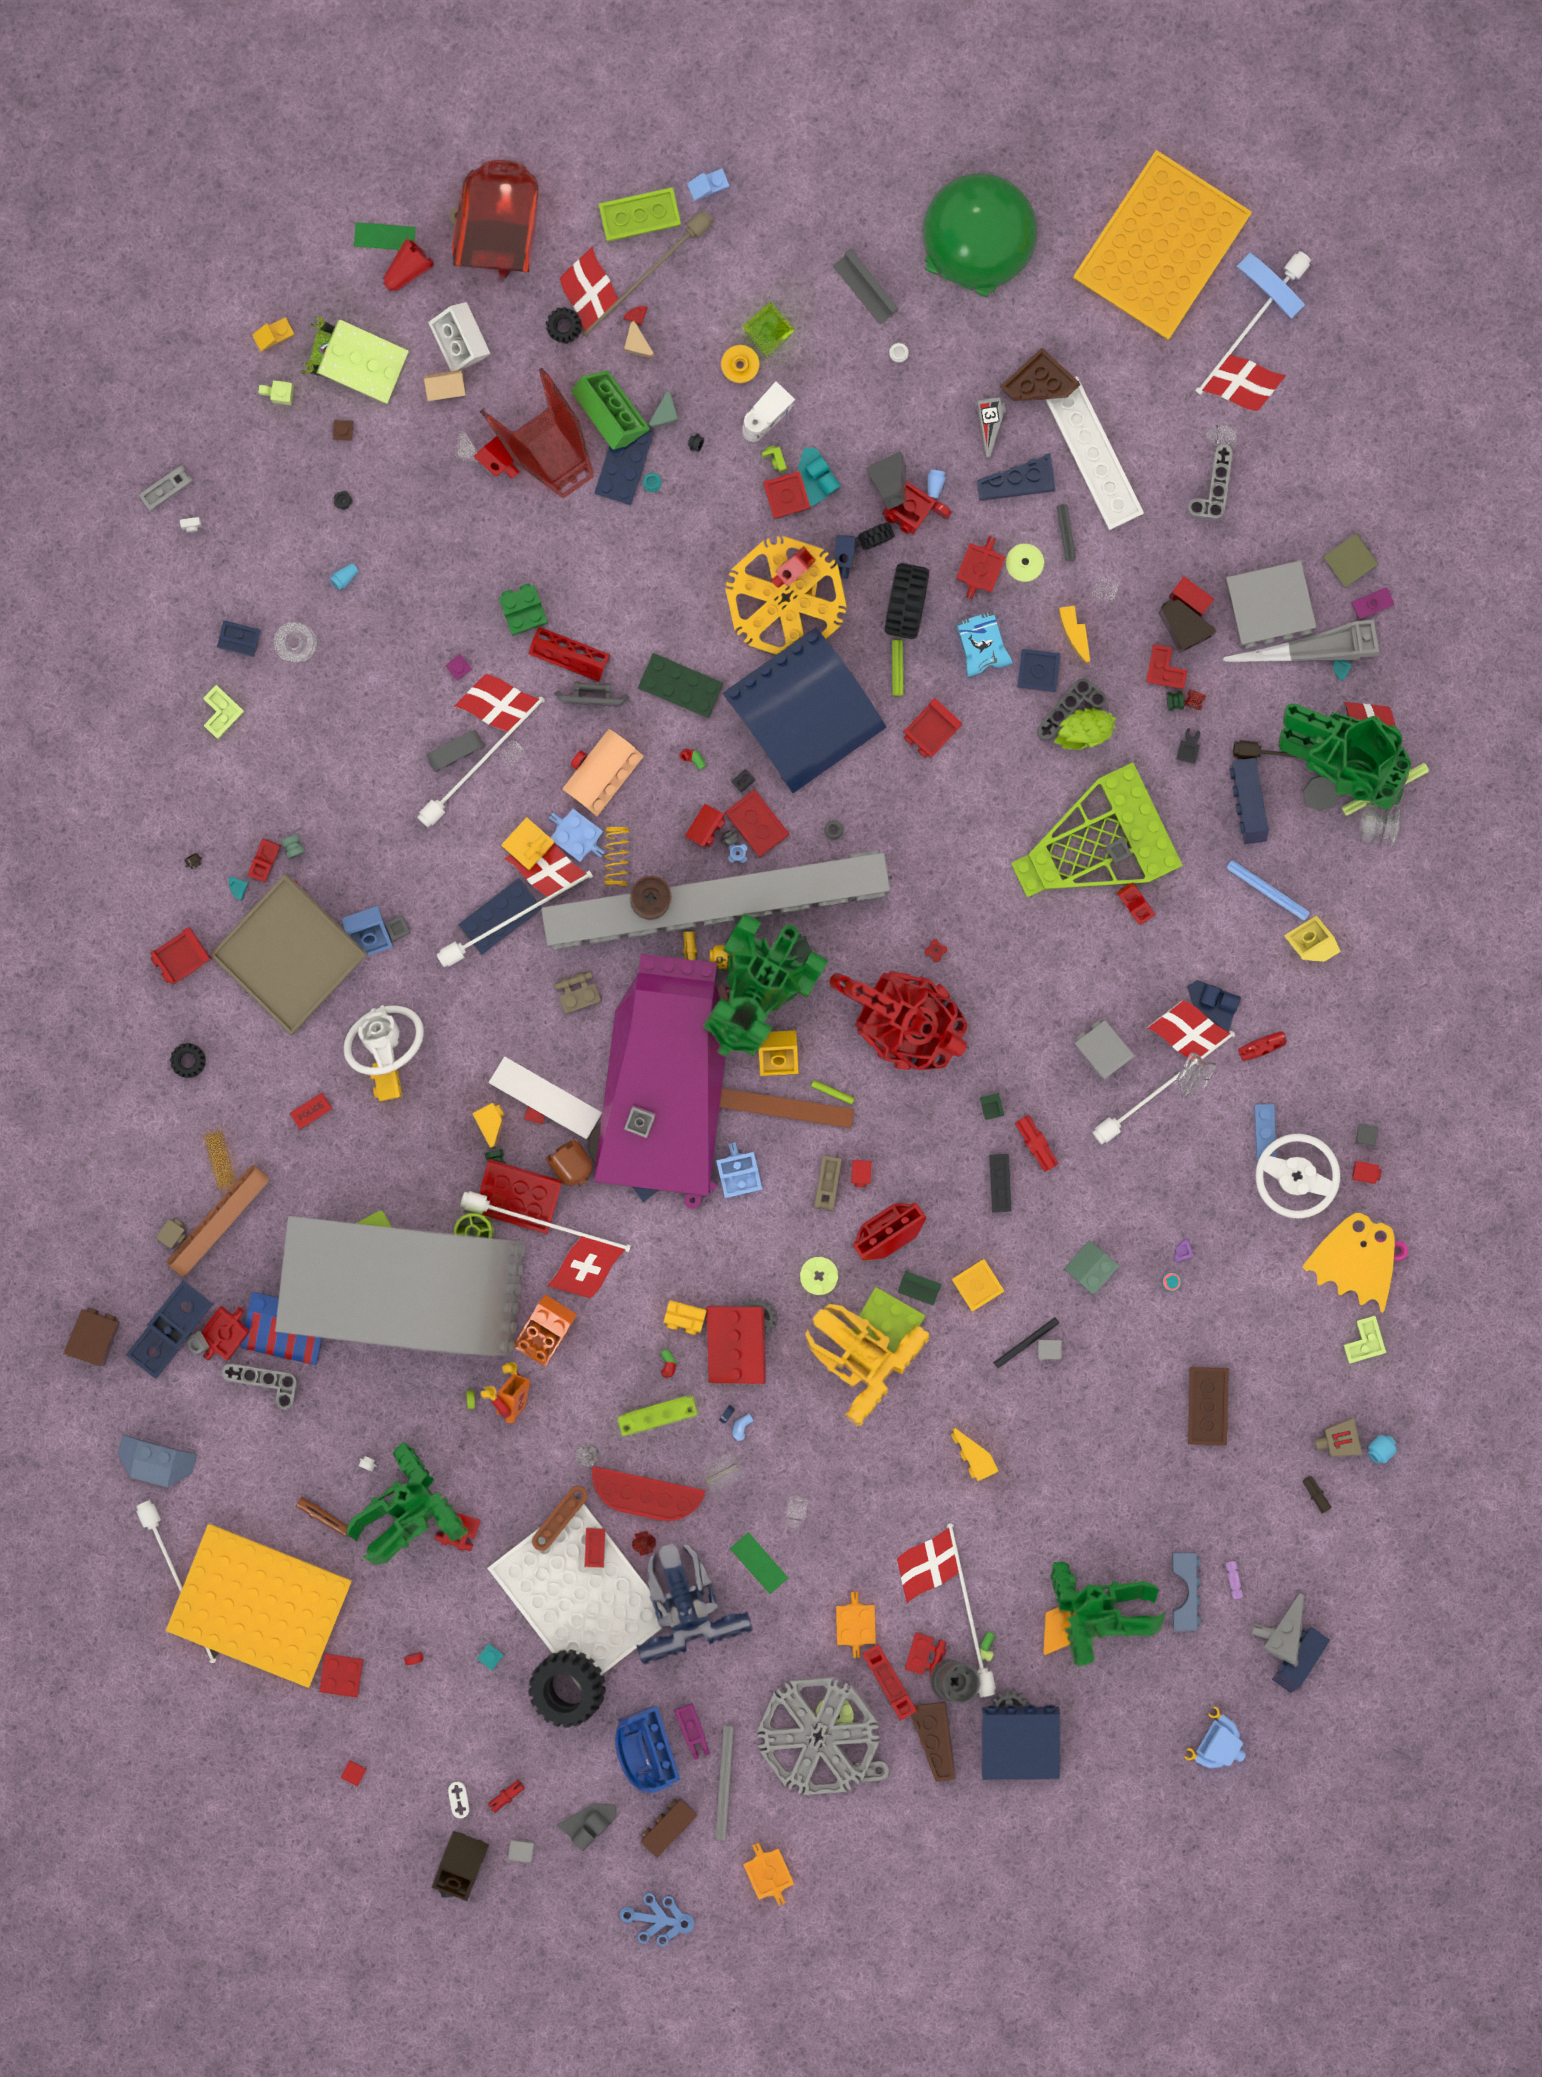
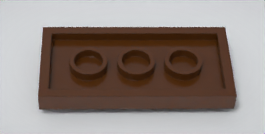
M1189 1367L1188 1444L1227 1445L1229 1368Z

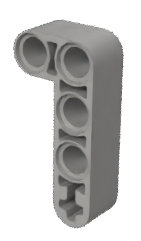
M1223 444L1215 450L1208 500L1193 499L1187 507V512L1191 517L1218 520L1223 516L1233 454L1230 446ZM1225 450V454L1228 455L1224 458V462L1220 463L1222 456L1218 453ZM1223 469L1225 471V477H1218L1216 475V470ZM1213 489H1222L1223 495L1215 496ZM1193 504H1199L1201 506V512H1193L1191 506ZM1213 506L1218 507L1220 514L1213 515L1210 508Z
M230 1363L223 1367L222 1376L225 1380L277 1389V1406L280 1409H288L293 1406L298 1379L293 1373ZM233 1367V1371L240 1372L241 1368H243L241 1379H239L240 1375L237 1374L232 1375L231 1378L227 1370ZM248 1370L255 1372V1379L252 1381L246 1378ZM267 1373H271L274 1376L272 1384L265 1381ZM286 1376H290L293 1379L291 1387L284 1385V1378ZM283 1395L290 1398L288 1406H284L280 1402Z

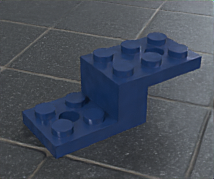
M182 1280L147 1324V1329L127 1352L126 1356L157 1379L192 1335L191 1332L213 1306V1303L186 1281ZM185 1301L191 1304V1310L188 1313L181 1310V1305ZM151 1346H155L158 1349L156 1357L148 1355V1349Z

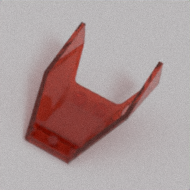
M540 368L539 373L548 404L547 409L518 430L511 431L484 410L479 412L515 463L564 499L592 479L594 473L578 417L550 375L543 368ZM583 471L589 473L587 477L575 484L577 482L576 477ZM568 483L575 484L564 493L561 492L562 488Z

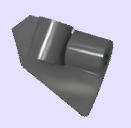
M593 1803L560 1822L557 1826L571 1838L572 1842L579 1849L584 1851L617 1818L615 1805Z

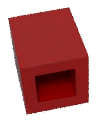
M852 1160L851 1183H855V1187L866 1188V1184H870L872 1161Z
M1355 1161L1351 1180L1376 1184L1377 1181H1380L1382 1170L1379 1169L1377 1164Z

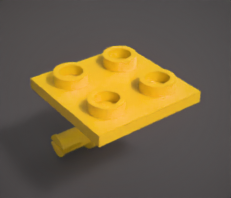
M526 817L501 846L530 870L555 841Z

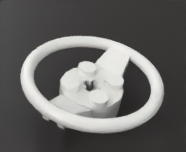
M382 1005L380 1008L371 1009L370 1012L362 1016L351 1027L344 1042L346 1061L354 1070L367 1075L385 1074L400 1068L416 1054L422 1043L424 1034L422 1021L414 1011L403 1006ZM389 1013H399L409 1017L416 1028V1036L412 1046L396 1061L394 1060L393 1047L398 1044L399 1028L393 1017L388 1015ZM357 1032L364 1046L370 1053L374 1054L379 1067H366L354 1059L351 1047Z
M1290 1134L1276 1139L1263 1151L1256 1167V1184L1260 1196L1272 1210L1290 1218H1306L1320 1213L1333 1201L1340 1184V1168L1334 1153L1324 1142L1306 1134ZM1300 1141L1310 1143L1319 1148L1328 1158L1332 1167V1181L1316 1173V1168L1305 1158L1293 1157L1283 1160L1270 1155L1278 1147L1289 1142ZM1265 1171L1276 1178L1282 1190L1288 1194L1301 1195L1310 1192L1326 1197L1318 1205L1307 1210L1295 1211L1286 1209L1278 1205L1269 1196L1264 1185L1263 1172ZM1299 1171L1302 1178L1294 1181L1292 1173Z

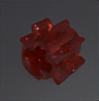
M648 1531L635 1534L636 1538L632 1541L633 1549L636 1552H640V1556L653 1553V1548L656 1546L654 1536L648 1535Z

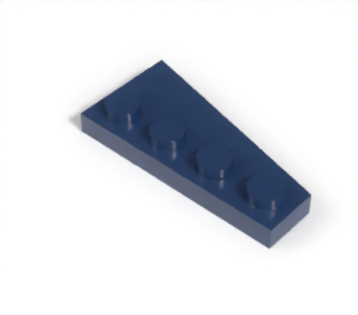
M1048 453L1044 457L1032 459L1028 463L1014 466L1004 472H998L977 480L979 501L1055 492L1051 454Z

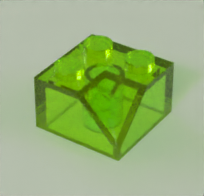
M771 301L742 325V331L766 359L778 350L796 331Z

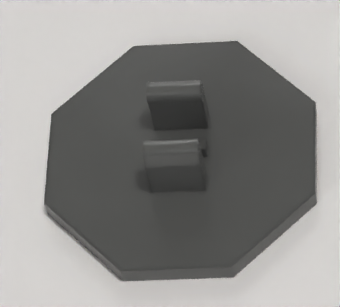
M1321 775L1311 778L1303 789L1305 804L1317 811L1334 807L1343 795L1337 794L1335 792V784Z

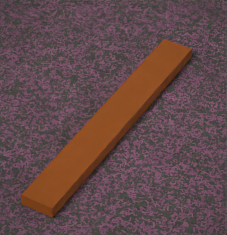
M724 1088L721 1090L719 1106L720 1108L851 1128L854 1109Z

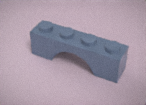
M1172 1552V1572L1180 1575L1185 1580L1188 1588L1187 1598L1184 1603L1173 1610L1174 1631H1197V1626H1201V1616L1197 1614V1607H1200L1201 1604L1200 1595H1197V1587H1200V1576H1197V1568H1200V1556H1197L1196 1552Z

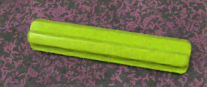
M895 639L892 640V695L903 696V640Z

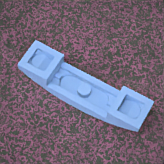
M1249 253L1237 265L1291 319L1305 306L1300 298L1253 254Z

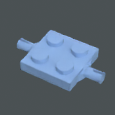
M574 808L563 819L554 812L551 814L552 816L549 819L558 825L556 831L551 836V839L579 862L591 851L600 858L603 856L602 854L605 851L596 845L599 837L604 832Z

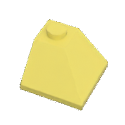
M1317 915L1284 935L1302 960L1325 962L1341 952L1334 936Z

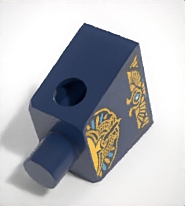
M836 535L834 553L836 561L833 566L838 564L841 578L848 579L850 568H855L859 544L858 537ZM843 554L848 556L847 562L842 560Z

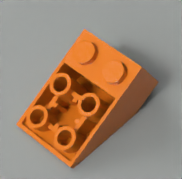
M545 1294L517 1338L515 1348L543 1366H546L578 1314Z

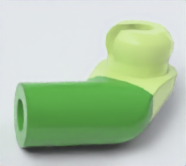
M986 1632L980 1647L981 1659H985L988 1662L991 1661L994 1655L993 1652L988 1651L995 1638V1635L991 1632Z

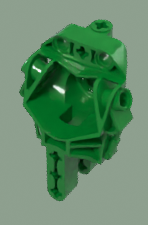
M1292 703L1286 706L1283 717L1285 728L1281 730L1278 743L1280 750L1307 761L1306 767L1310 771L1318 773L1335 784V792L1337 794H1349L1355 800L1370 801L1371 805L1374 806L1375 804L1382 809H1390L1394 804H1399L1404 792V785L1409 776L1411 761L1406 750L1401 746L1403 736L1397 727L1384 724L1377 716L1359 720L1332 712L1327 717L1298 704Z

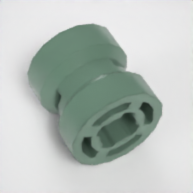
M299 834L281 841L282 846L287 848L286 855L288 859L306 852L304 846L299 844L301 840Z

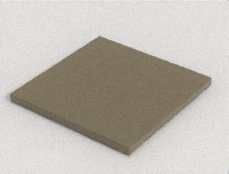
M287 873L276 882L210 954L290 1035H293L368 955Z

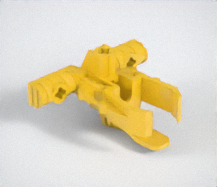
M829 1304L824 1307V1310L818 1311L813 1318V1322L818 1329L846 1351L842 1358L815 1344L808 1329L805 1339L810 1351L827 1367L829 1372L840 1376V1379L851 1387H855L861 1381L867 1384V1388L857 1396L849 1411L844 1414L858 1427L864 1423L862 1421L865 1418L867 1419L876 1408V1403H880L881 1397L888 1393V1388L883 1383L893 1370L903 1374L904 1368L911 1364V1359L918 1355L924 1343L929 1341L928 1338L930 1336L923 1328L915 1325L914 1329L903 1338L896 1352L892 1353L887 1349L890 1342L889 1337L876 1330L867 1319L863 1320L856 1314L847 1311L843 1306ZM833 1314L841 1315L853 1327V1329L859 1334V1336L856 1335L848 1326H846L841 1320H839ZM867 1327L874 1332V1335L879 1339L878 1342L868 1336ZM846 1366L852 1375L849 1377L845 1373H840L835 1368L843 1369Z

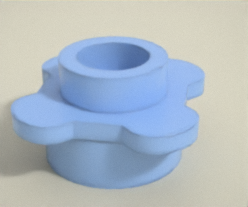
M732 844L729 846L730 856L728 860L731 863L735 861L745 863L747 861V846L745 844L741 846Z

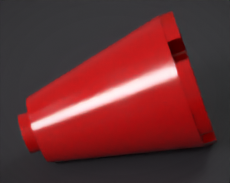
M406 238L383 277L385 281L383 284L390 291H398L431 269L435 263L430 257L426 259L422 248L411 239Z

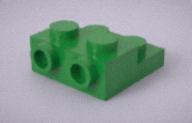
M524 584L519 587L520 590L516 592L507 590L499 597L512 636L548 624L535 585Z

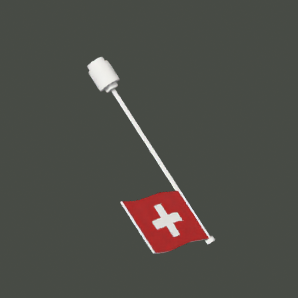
M469 1191V1193L464 1192L460 1206L464 1207V1210L482 1215L483 1211L487 1212V1209H491L581 1236L567 1253L557 1274L546 1286L591 1298L602 1286L612 1265L624 1250L625 1252L630 1250L631 1245L629 1244L625 1246L489 1205L490 1201L487 1200L485 1195Z

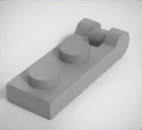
M183 465L139 494V497L150 512L194 482L192 477L186 474V469ZM179 476L182 481L177 484L174 479Z

